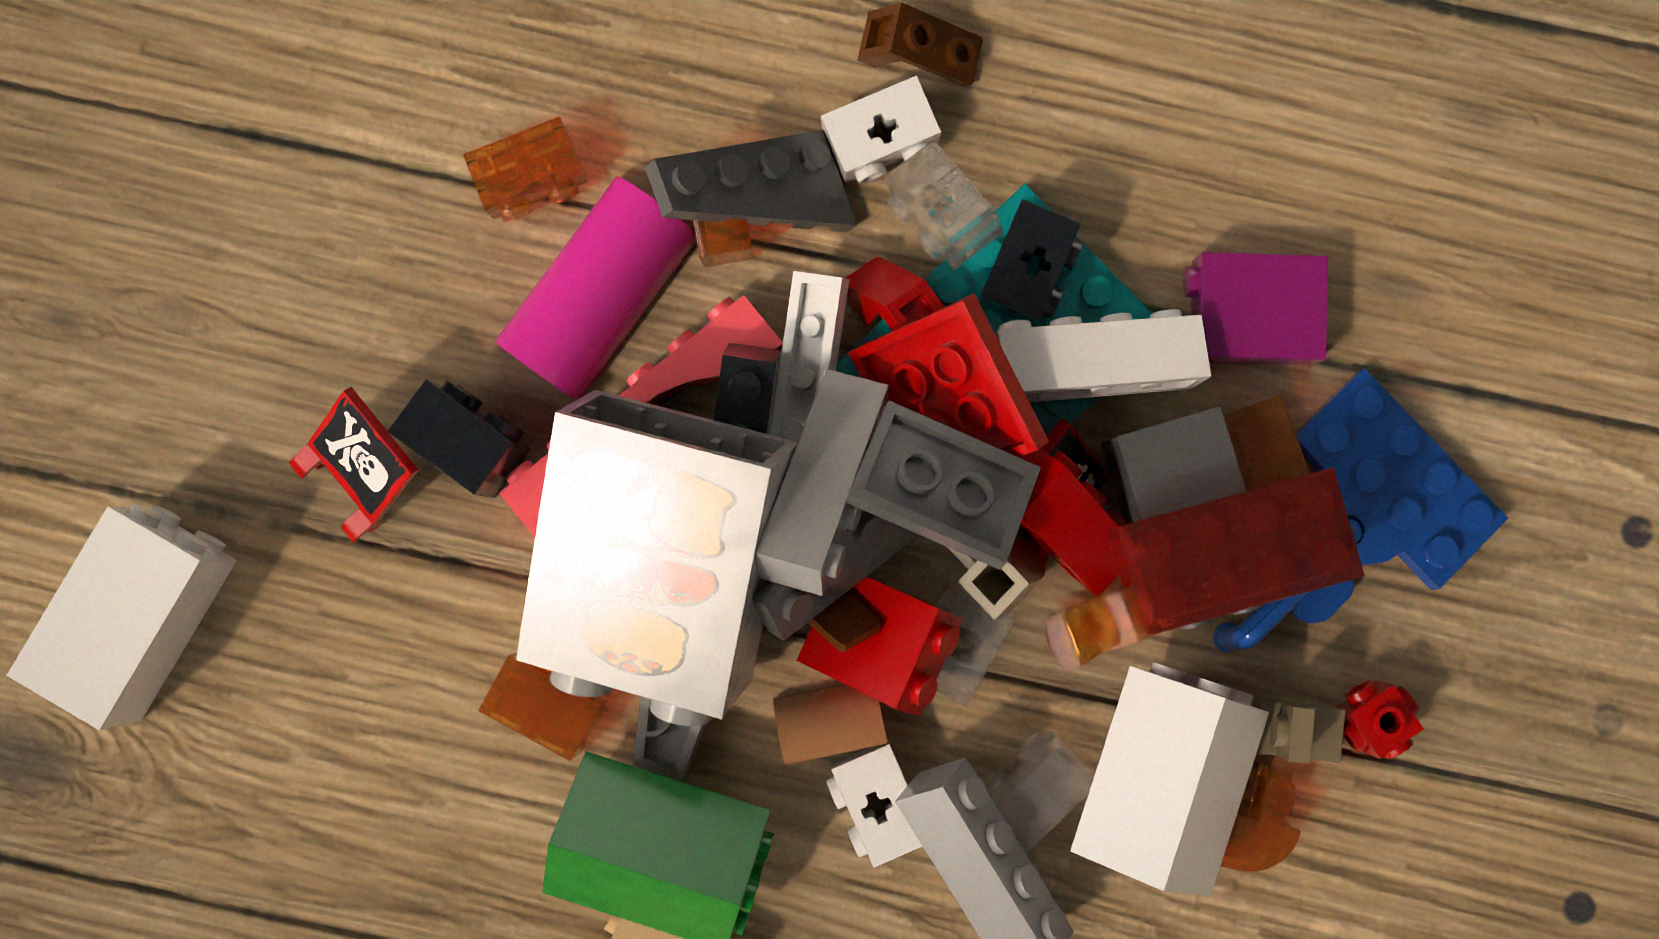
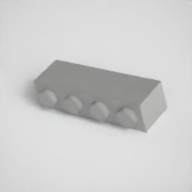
M826 369L756 550L760 579L823 596L829 577L835 579L839 577L846 556V546L841 545L846 529L855 531L862 509L846 503V500L881 414L888 402L887 384Z
M965 757L918 772L895 800V803L981 939H1070L1074 931L1069 925L1065 914L1056 904L1043 883L1039 872L1030 862L1014 836L1010 825L1004 820L986 791L984 783L978 778L967 758Z

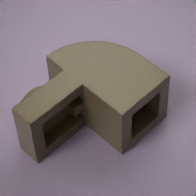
M1024 535L1015 538L1007 563L1001 570L948 548L968 569L958 582L994 621L1008 615L1045 575L1044 564L1039 554Z
M1267 699L1259 700V709L1268 711L1269 715L1257 754L1275 755L1287 761L1310 764L1311 760L1341 762L1345 710L1326 705Z

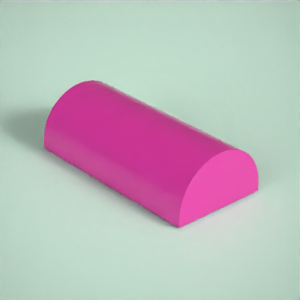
M616 176L494 342L575 401L585 395L698 241V236L680 219L662 218L655 199L625 179Z

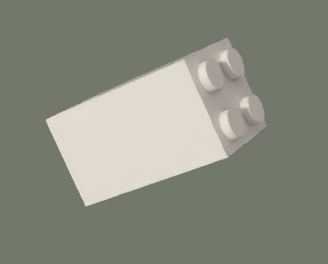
M132 503L130 508L108 506L6 676L98 730L141 721L237 560L222 552L226 546L222 541L202 531H197L195 535L178 526L182 520L179 516L163 507L152 505L151 509H148L136 503Z
M1154 662L1150 672L1130 666L1070 851L1162 891L1211 896L1269 712L1251 706L1254 695Z

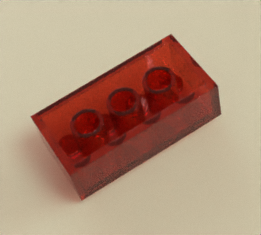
M1334 467L1312 471L1106 528L1135 631L1137 634L1144 636L1158 634L1365 576Z

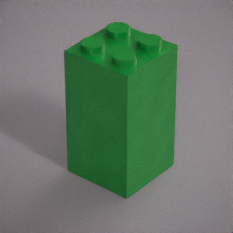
M585 751L548 844L542 893L684 939H730L731 933L742 936L774 833L764 830L770 810Z

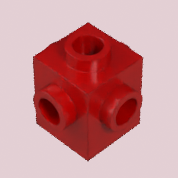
M1367 680L1350 689L1344 696L1346 700L1335 706L1345 710L1343 737L1350 747L1357 753L1363 752L1379 759L1384 756L1386 759H1391L1404 753L1414 744L1411 738L1424 730L1415 716L1420 711L1419 707L1408 691L1402 686L1396 688L1393 684ZM1385 714L1389 721L1380 726V718Z

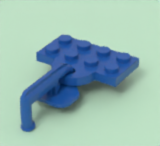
M1363 368L1357 371L1287 440L1323 479L1312 494L1309 510L1310 519L1286 518L1279 520L1261 536L1278 593L1267 596L1263 600L1265 606L1252 611L1239 625L1232 622L1218 625L1213 633V642L1219 650L1227 653L1253 648L1289 612L1297 619L1306 623H1319L1329 619L1353 593V565L1361 567L1383 563L1398 555L1430 590L1440 589L1503 525L1508 517L1370 373Z

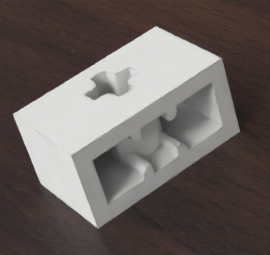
M917 76L821 115V129L824 130L829 147L845 183L857 179L858 184L871 182L886 174V166L904 159L907 165L921 161L934 153L933 146L938 145L941 135L940 128ZM881 126L885 133L891 132L890 143L884 144L880 137L873 138L874 128Z
M888 739V744L865 748L831 763V771L834 777L826 780L836 807L841 809L847 806L855 825L847 828V831L858 857L860 858L868 854L873 867H877L922 847L895 803V800L908 784ZM874 791L879 799L887 797L890 799L884 804L885 814L878 817L872 809L866 811L862 809L868 805L867 795Z

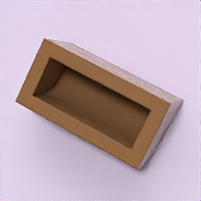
M845 684L773 698L784 765L888 744L879 701Z

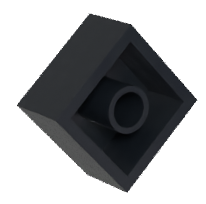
M426 379L388 430L391 435L473 495L496 498L507 483L505 479L507 475L521 464L531 448L520 441L525 432L501 415L498 416L489 411L485 416L479 411L483 404L479 398L462 386H456L447 379L442 386Z

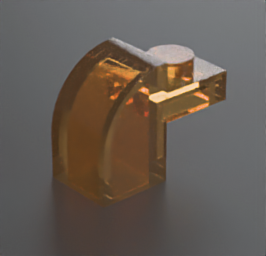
M1140 581L1104 592L1098 598L1093 596L1048 615L1049 619L1044 621L1047 629L1048 647L1051 653L1058 658L1063 672L1080 667L1104 652L1137 643L1158 630Z
M1259 764L1248 813L1238 811L1221 866L1245 872L1262 871L1277 865L1292 852L1299 840L1301 831L1288 823L1282 822L1283 814L1288 815L1294 805L1296 787L1295 784L1291 783L1293 774L1278 767Z

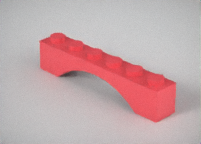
M744 295L735 302L731 297H728L707 314V318L711 322L696 334L689 329L674 339L666 348L670 355L654 367L651 362H648L637 369L626 380L630 387L619 396L655 405L664 398L688 388L719 382L722 355L729 343L781 350L782 352L783 342ZM550 441L546 444L548 450L550 448ZM548 454L535 464L527 460L516 467L505 478L509 485L499 493L534 537L536 536Z

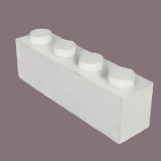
M1179 309L1162 310L1151 314L1148 319L1132 320V314L1116 313L1104 316L1100 319V322L1082 323L1081 317L1070 316L1055 319L1050 322V326L1031 327V322L1028 320H1016L1001 324L995 332L1029 402L1193 389L1211 377L1202 315L1182 316Z

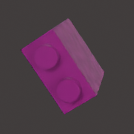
M1202 252L1192 260V266L1185 268L1183 279L1184 296L1191 298V315H1202L1209 363L1312 366L1326 360L1328 256Z

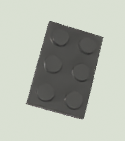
M888 401L881 414L846 503L1001 570L1007 563L1041 467L892 401Z

